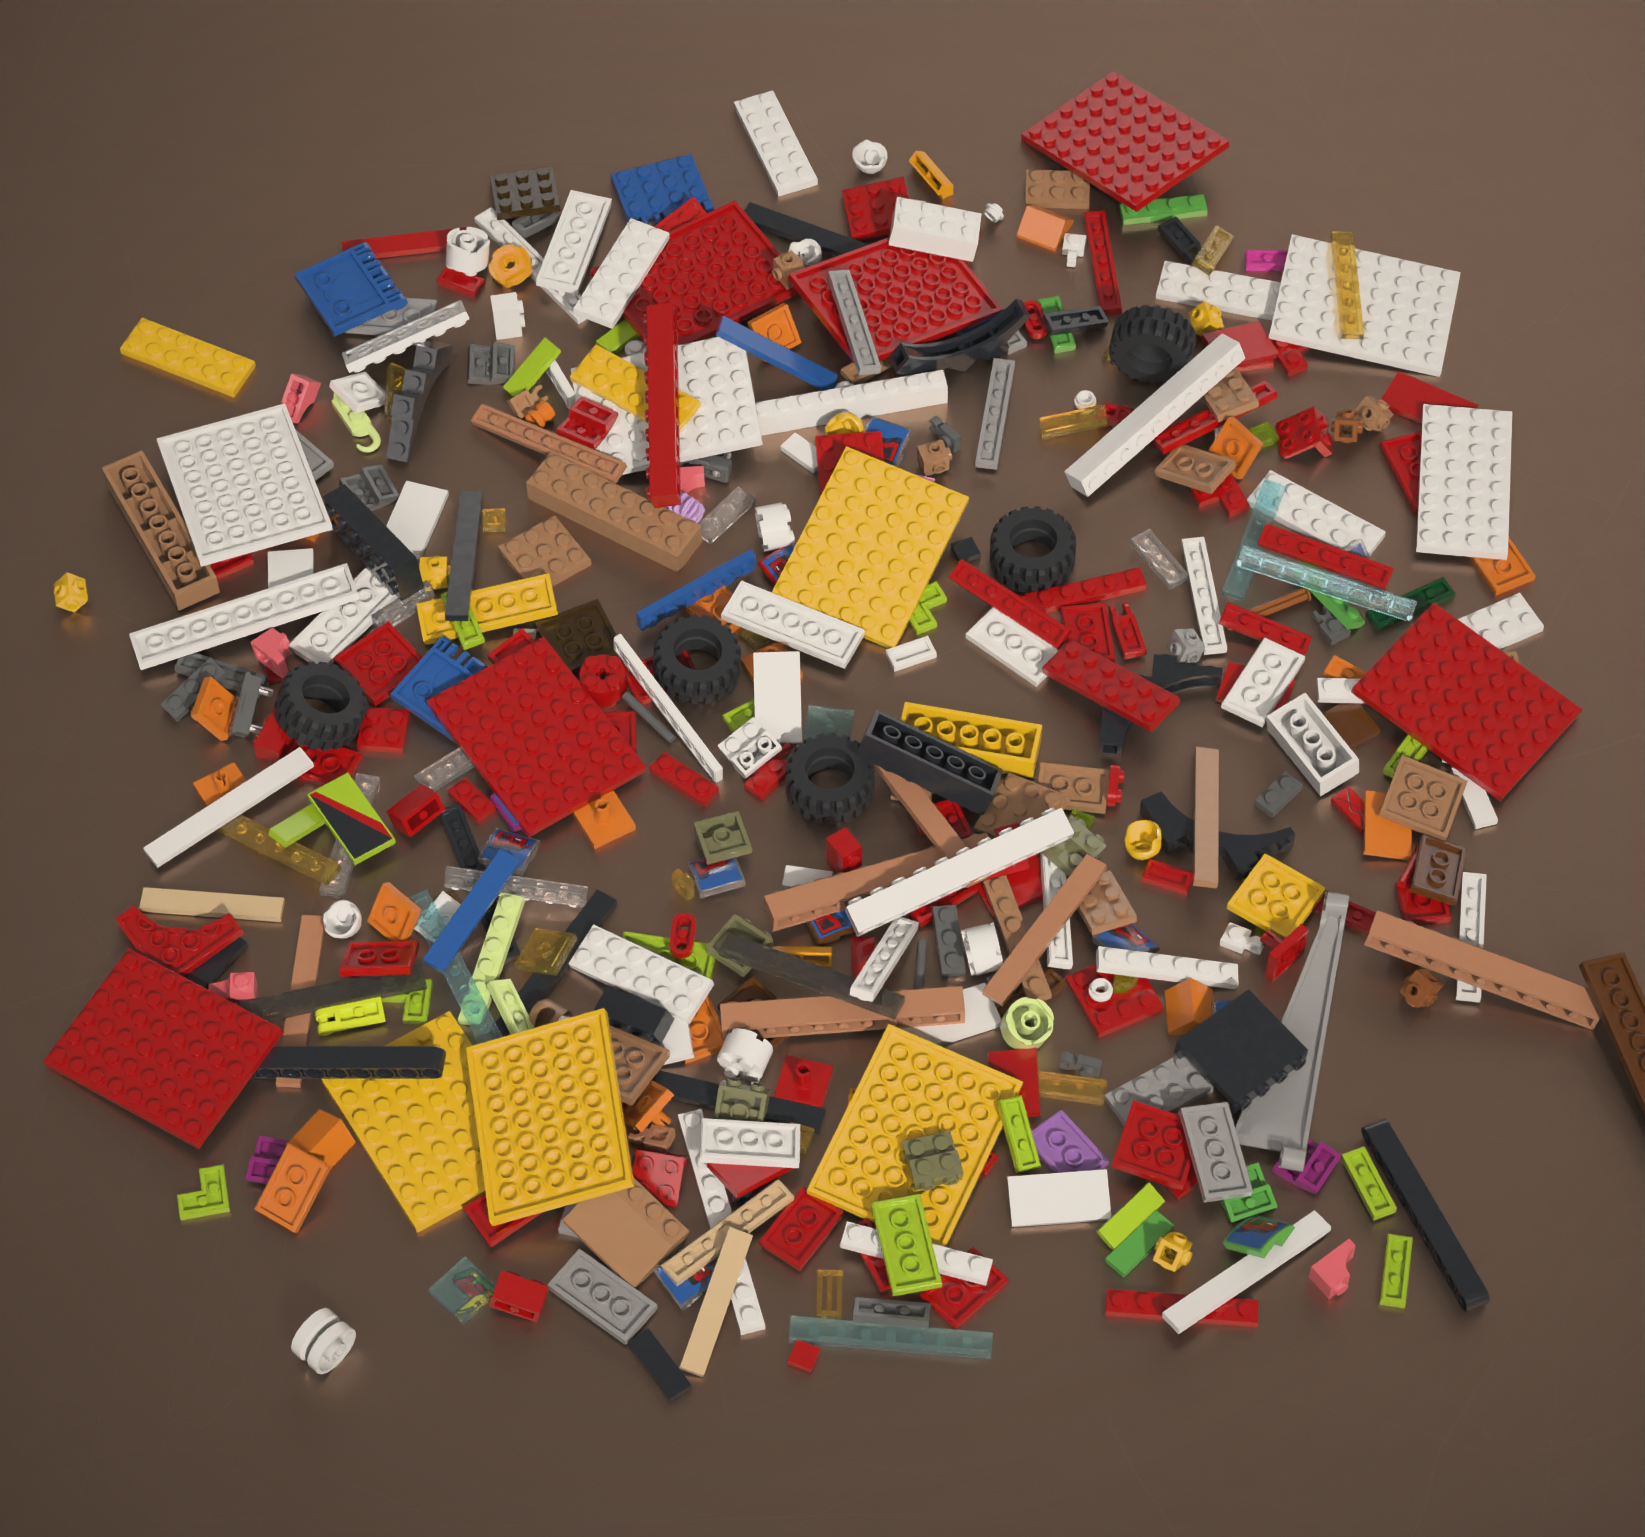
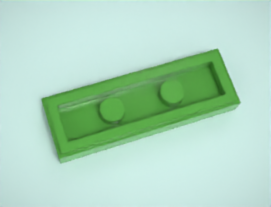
M1059 295L1038 299L1044 314L1064 311ZM1048 333L1054 354L1076 350L1072 333L1050 336Z
M1155 1210L1106 1257L1105 1263L1124 1278L1155 1248L1161 1236L1165 1237L1174 1230L1175 1225Z

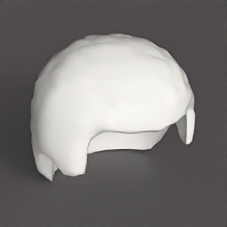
M868 139L856 145L852 151L855 165L861 172L866 174H874L882 170L888 158L887 150L882 144L869 141Z
M804 239L790 244L788 252L792 250L797 257H800L805 267L821 262V247L815 240Z
M348 900L335 902L324 913V929L334 938L344 939L353 936L361 927L362 916L360 910L354 903Z

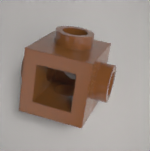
M1344 409L1341 412L1337 411L1336 418L1331 421V432H1334V441L1343 443L1357 442L1359 433H1363V420H1359L1360 413L1354 412L1351 409Z
M1418 969L1406 977L1400 992L1405 996L1404 999L1410 1006L1416 1008L1428 1007L1436 1001V994L1444 984L1428 969Z

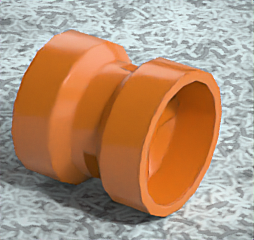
M543 400L536 404L534 410H529L525 414L526 422L544 428L546 422H551L556 417L553 408Z

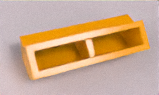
M915 151L909 162L942 200L953 195L954 185L925 152ZM924 164L929 171L926 172L920 165ZM936 178L942 184V186L939 187L933 181V179Z
M772 946L771 966L832 967V947ZM775 956L800 957V960H775ZM803 957H829V960H803Z

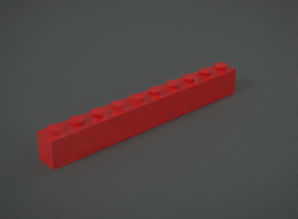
M672 302L647 306V315L643 316L644 326L647 328V333L644 334V343L647 347V352L644 353V360L646 366H648V371L644 372L645 382L648 385V390H645V400L648 404V409L645 410L646 422L649 423V428L645 429L646 440L649 442V448H646V458L649 461V467H646L647 480L650 481V486L646 487V494L648 500L652 501L654 508L681 505L677 312Z

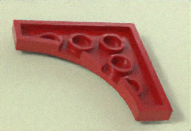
M135 905L115 918L139 954L183 977L245 934L230 913L212 923L203 925L200 929L193 930L160 926L142 914Z

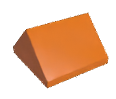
M1029 205L1026 206L1017 237L1056 252L1074 220L1042 207Z
M1192 978L1164 991L1168 1035H1185L1215 1014L1213 989Z
M319 1109L288 1143L294 1144L332 1166V1169L356 1141L340 1118Z

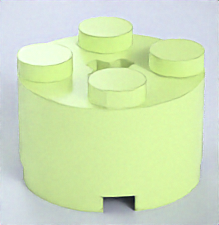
M1020 998L1010 1006L1000 1023L1002 1036L1013 1049H1029L1034 1047L1038 1049L1053 1031L1054 1015L1044 1001L1037 998Z

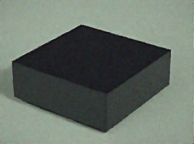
M972 537L951 543V549L958 563L961 559L970 562L979 559L981 556Z

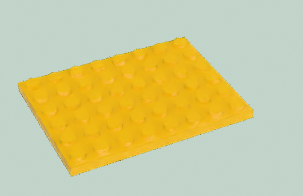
M846 446L772 593L865 630L863 638L886 648L895 647L898 645L969 502V497Z
M605 1008L466 1047L489 1221L492 1226L634 1187L610 1026Z
M450 1011L385 1045L433 1046L444 1049L446 1051V1059L441 1078L322 1079L324 1087L417 1233L462 1209L486 1193L466 1047L473 1045Z
M888 1024L809 1184L807 1194L863 1219L867 1218L872 1223L875 1222L871 1202L920 1194L932 1244L947 1247L1003 1128L997 1101L1018 1096L1023 1082ZM950 1131L955 1150L958 1151L962 1165L963 1179L959 1180L957 1184L950 1186L941 1184L928 1191L914 1190L902 1148V1141Z

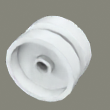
M323 1308L312 1314L301 1325L292 1340L291 1350L301 1360H307L308 1366L322 1375L331 1371L345 1358L354 1344L356 1332L347 1323L340 1322L339 1317L333 1311Z

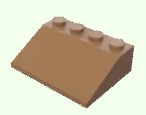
M633 1177L634 1187L581 1201L568 1213L562 1222L621 1279L636 1288L686 1243L689 1230Z

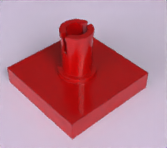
M1303 924L1298 926L1284 940H1281L1270 929L1260 938V942L1272 950L1268 956L1265 978L1271 983L1304 954L1309 929Z
M786 1055L774 1097L822 1108L832 1077L833 1065Z

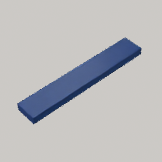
M722 316L719 320L716 336L823 391L835 388L838 374L725 316Z
M502 849L497 852L424 956L423 963L444 974L520 865V859Z

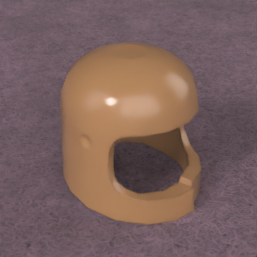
M542 999L532 1007L529 1020L536 1028L557 1022L561 1016L572 1017L573 1015L570 1010L555 1001Z

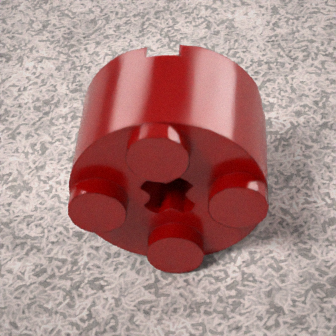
M610 655L589 656L585 659L580 669L581 685L600 708L615 706L616 702L627 692L626 671L621 659Z

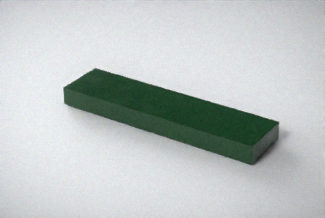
M1441 577L1366 611L1365 617L1378 633L1426 611L1433 603L1439 605L1455 598L1456 593L1446 579Z

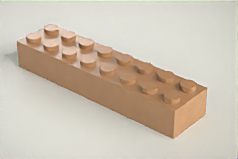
M139 451L102 467L106 486L178 611L220 593L216 575L210 565L200 566L187 526L144 452Z
M552 452L549 453L526 482L528 499L677 573L680 572L703 542L701 525L664 507L654 508L652 501Z

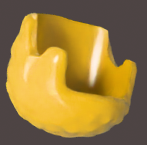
M848 411L836 414L828 421L825 427L826 435L860 433L864 431L861 419Z
M1137 820L1128 825L1124 842L1130 856L1137 860H1145L1154 857L1160 851L1162 836L1158 824L1151 820Z

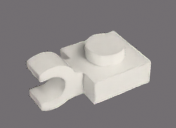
M1065 233L1062 255H1068L1067 267H1075L1077 256H1084L1086 235Z
M1231 922L1220 940V946L1240 954L1243 953L1244 949H1247L1254 954L1260 955L1264 949L1263 943L1260 942L1261 937H1251V930Z

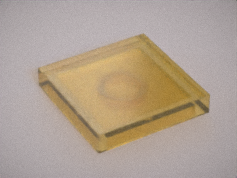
M535 928L514 965L517 970L557 976L578 938L574 933Z

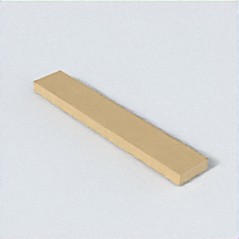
M143 887L139 908L140 912L222 918L230 913L234 919L281 922L285 899L282 897Z
M777 1179L663 1263L661 1269L676 1286H679L719 1256L729 1227L749 1234L794 1200V1195Z
M732 1227L728 1228L679 1369L700 1377L704 1376L753 1235Z

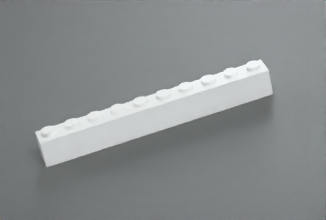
M1224 334L1218 336L1064 471L1070 486L1087 497L1090 496L1245 359L1240 343Z
M943 370L755 403L762 436L825 425L832 417L843 411L851 412L859 418L944 404L948 400V385Z
M1054 807L1041 813L1042 817L1036 820L1033 817L1022 821L1020 823L1021 826L1014 830L1012 827L999 832V837L992 840L990 837L979 841L977 843L978 846L973 849L965 847L957 851V856L949 860L947 857L941 858L934 863V867L929 869L922 867L914 871V876L905 879L904 876L891 882L892 886L883 889L881 886L870 892L871 896L864 899L861 896L848 902L849 906L846 907L845 912L857 937L956 892L977 878H980L977 881L984 879L1072 838L1074 831L1063 809L1055 810Z

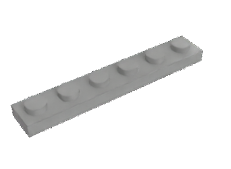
M850 270L828 271L827 279L858 375L880 374L881 365Z
M993 359L975 467L994 470L998 468L1015 370V360Z

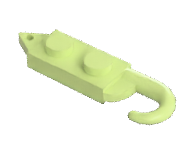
M334 392V398L331 400L332 406L352 436L362 437L369 435L373 440V443L368 447L361 446L360 444H357L356 447L360 451L368 453L378 449L381 443L380 435L365 411L355 413Z

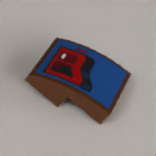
M845 910L805 922L817 945L836 942L840 939L841 935L855 933Z

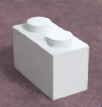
M517 293L490 296L496 340L521 337V327H525L524 314H522L524 313L522 300L518 301Z

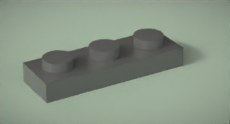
M210 657L160 705L178 722L194 707L205 677L211 676L220 683L228 674Z
M956 905L932 907L931 911L941 977L964 976L966 968Z
M855 1297L853 1322L929 1328L931 1303Z

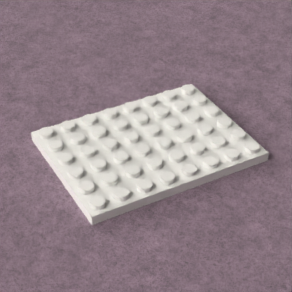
M1292 234L1268 338L1440 377L1461 272Z
M720 337L678 345L679 390L699 400L701 403L697 412L680 430V462L763 445L747 352ZM644 353L622 357V359L638 368L648 371V366H646L644 360ZM577 367L571 368V374ZM573 382L576 401L582 396L618 412V417L613 427L595 450L625 462L627 468L622 475L646 470V467H649V461L646 458V448H649V442L646 440L645 429L649 428V424Z
M285 403L157 438L159 450L201 567L332 530L331 521Z

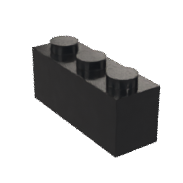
M607 986L593 1010L605 1008L610 1026L613 1025L627 1033L639 1035V1038L651 1043L655 1041L662 1044L674 1021V1017L667 1009Z

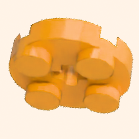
M513 244L504 245L497 249L492 255L491 264L489 263L490 274L497 283L505 288L520 284L527 277H530L533 272L532 259L527 250L522 246L518 247ZM509 262L515 263L512 268L506 269Z

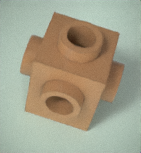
M791 250L773 259L772 274L788 290L793 287L788 280L789 274L806 267L803 260L797 257Z
M1365 396L1354 411L1360 413L1359 419L1363 420V427L1368 431H1381L1385 429L1394 415L1388 409L1390 406L1385 401L1370 396Z
M943 440L931 441L917 446V461L924 476L935 473L939 474L949 470V461L952 460L950 448L945 447Z

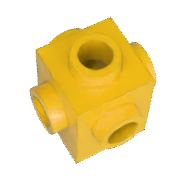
M1203 301L1188 313L1191 326L1194 328L1195 333L1201 337L1204 333L1224 329L1221 311L1216 305Z
M420 557L419 570L424 584L423 589L448 588L451 565L448 566L447 557Z
M66 572L53 584L57 607L75 613L88 601L86 580L84 578Z
M1170 1232L1165 1237L1161 1236L1154 1248L1156 1253L1153 1261L1159 1263L1165 1269L1175 1272L1181 1266H1186L1189 1263L1193 1254L1190 1251L1193 1243L1188 1241L1185 1235L1178 1232Z

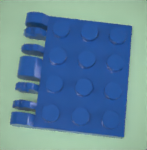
M692 154L611 174V181L627 222L632 218L649 225L648 221L654 220L655 225L661 222L662 217L665 219L692 197L696 198L706 213L715 210Z
M365 242L294 274L296 281L334 337L391 310L398 311L408 303L398 288H394L395 282L392 281L384 266H381V262L375 259L376 255Z
M442 636L392 691L390 698L455 742L427 706V700L487 668V665L474 656L466 663L470 656L466 651L454 661L452 657L456 654L459 646L455 643L451 645L452 641Z

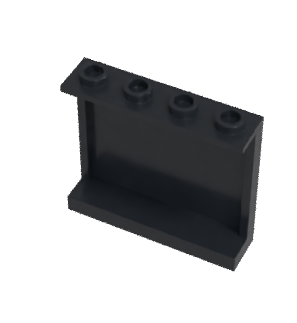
M1249 989L1177 1040L1174 1054L1179 1059L1186 1056L1232 1104V1114L1238 1110L1243 1111L1248 1108L1253 1099L1257 1096L1263 1097L1272 1085L1282 1083L1291 1071L1300 1070L1306 1063L1305 1059L1308 1053V1049Z

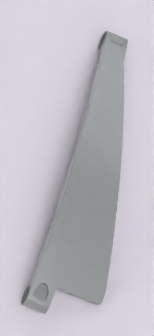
M1325 892L1319 930L1281 1021L1308 1049L1305 1059L1306 1063L1300 1070L1291 1071L1282 1083L1272 1085L1263 1097L1257 1096L1253 1099L1250 1106L1242 1111L1235 1127L1240 1145L1280 1151L1278 1168L1303 1172L1350 895Z

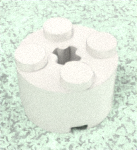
M467 227L466 230L461 231L460 228H455L447 235L446 267L463 272L467 276H475L477 272L485 269L489 262L490 239L488 240V235L474 227Z
M779 502L755 507L759 538L763 539V544H761L763 552L791 546V544L795 543L793 530L787 524V522H791V516L786 504Z
M994 922L961 930L971 976L998 971L1003 964Z
M736 1028L727 1034L717 1056V1061L725 1069L724 1074L727 1077H741L750 1082H759L773 1053L772 1045L765 1038L763 1042L756 1038L758 1034L752 1031Z

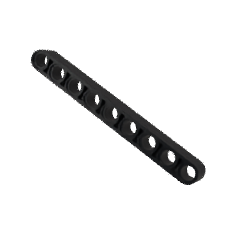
M433 1046L273 1047L251 1079H276V1077L294 1079H438L443 1076L446 1051Z
M1383 1118L1363 1126L1361 1132L1365 1143L1462 1310L1468 1312L1489 1303L1490 1298L1485 1285L1388 1120Z

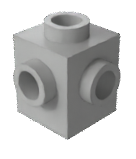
M1174 629L1166 646L1172 656H1177V664H1198L1205 649V645L1194 629Z

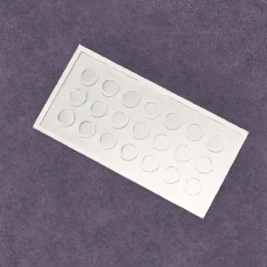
M1423 404L1416 552L1507 560L1512 411Z

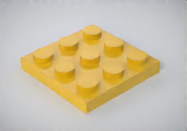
M1264 854L1230 899L1227 909L1266 932L1269 929L1272 930L1275 935L1284 940L1298 926L1304 923L1325 894L1326 887L1273 857Z

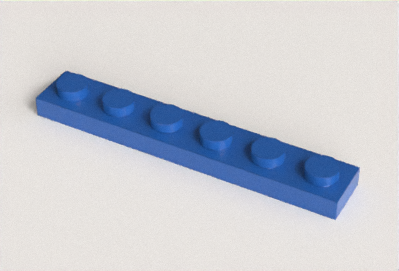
M750 549L636 612L637 626L641 631L652 628L663 619L674 616L681 609L694 605L699 599L710 596L717 589L730 585L735 579L751 573L756 568V555Z

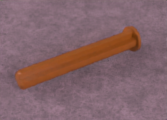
M1302 584L1299 589L1247 610L1265 617L1306 600L1309 602L1311 601V594L1308 587Z

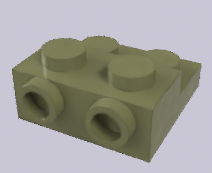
M739 811L728 812L721 816L705 818L694 822V834L707 865L752 853V846Z
M1072 815L1068 818L1074 831L1072 838L1041 852L1068 877L1086 854L1098 859L1107 847L1101 835L1093 834L1087 829L1084 820L1076 819Z
M734 914L706 946L705 950L707 954L742 977H745L756 963L760 964L772 950L773 938L767 931H760L754 927L747 918H741Z
M728 1077L727 1080H722L719 1084L714 1119L764 1122L771 1090L766 1089L765 1084L760 1082H751V1085L741 1084L742 1080L735 1077Z
M950 1131L902 1141V1148L914 1190L928 1191L941 1184L947 1186L957 1184L959 1180L963 1179L962 1165L958 1151L955 1150Z

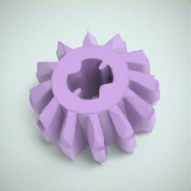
M682 491L681 505L666 507V509L695 523L700 522L705 512L703 504Z

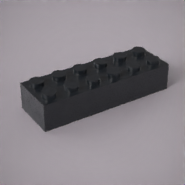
M345 484L322 497L332 524V530H330L332 534H337L345 547L349 546L353 555L357 559L360 558L368 571L372 570L375 577L380 583L384 582L391 595H396L403 601L424 588L416 556Z
M877 709L865 730L855 754L866 762H871L887 772H892L908 782H913L929 792H934L950 802H955L971 812L982 816L995 794L1003 769Z

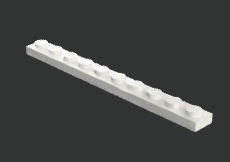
M702 1109L678 1114V1121L709 1228L711 1229L730 1215L732 1211L724 1185L707 1168V1163L700 1162L701 1120L704 1116ZM746 1258L731 1297L732 1307L741 1335L765 1329L764 1319Z

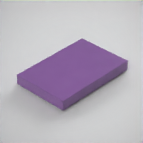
M1062 1109L1032 1130L1038 1157L1053 1173L1102 1170L1109 1165V1160Z

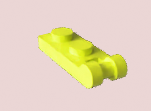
M381 997L321 1008L315 1011L316 1021L319 1022L317 1027L318 1034L323 1037L329 1036L333 1032L386 1022ZM335 1017L336 1021H328L330 1018Z

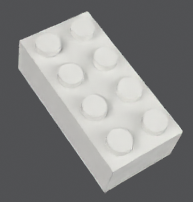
M897 197L892 216L889 245L973 262L979 240L981 213Z
M1306 693L1267 715V730L1320 797L1359 773L1358 757Z

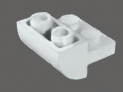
M753 717L718 745V749L731 762L734 769L746 779L780 752L782 746Z

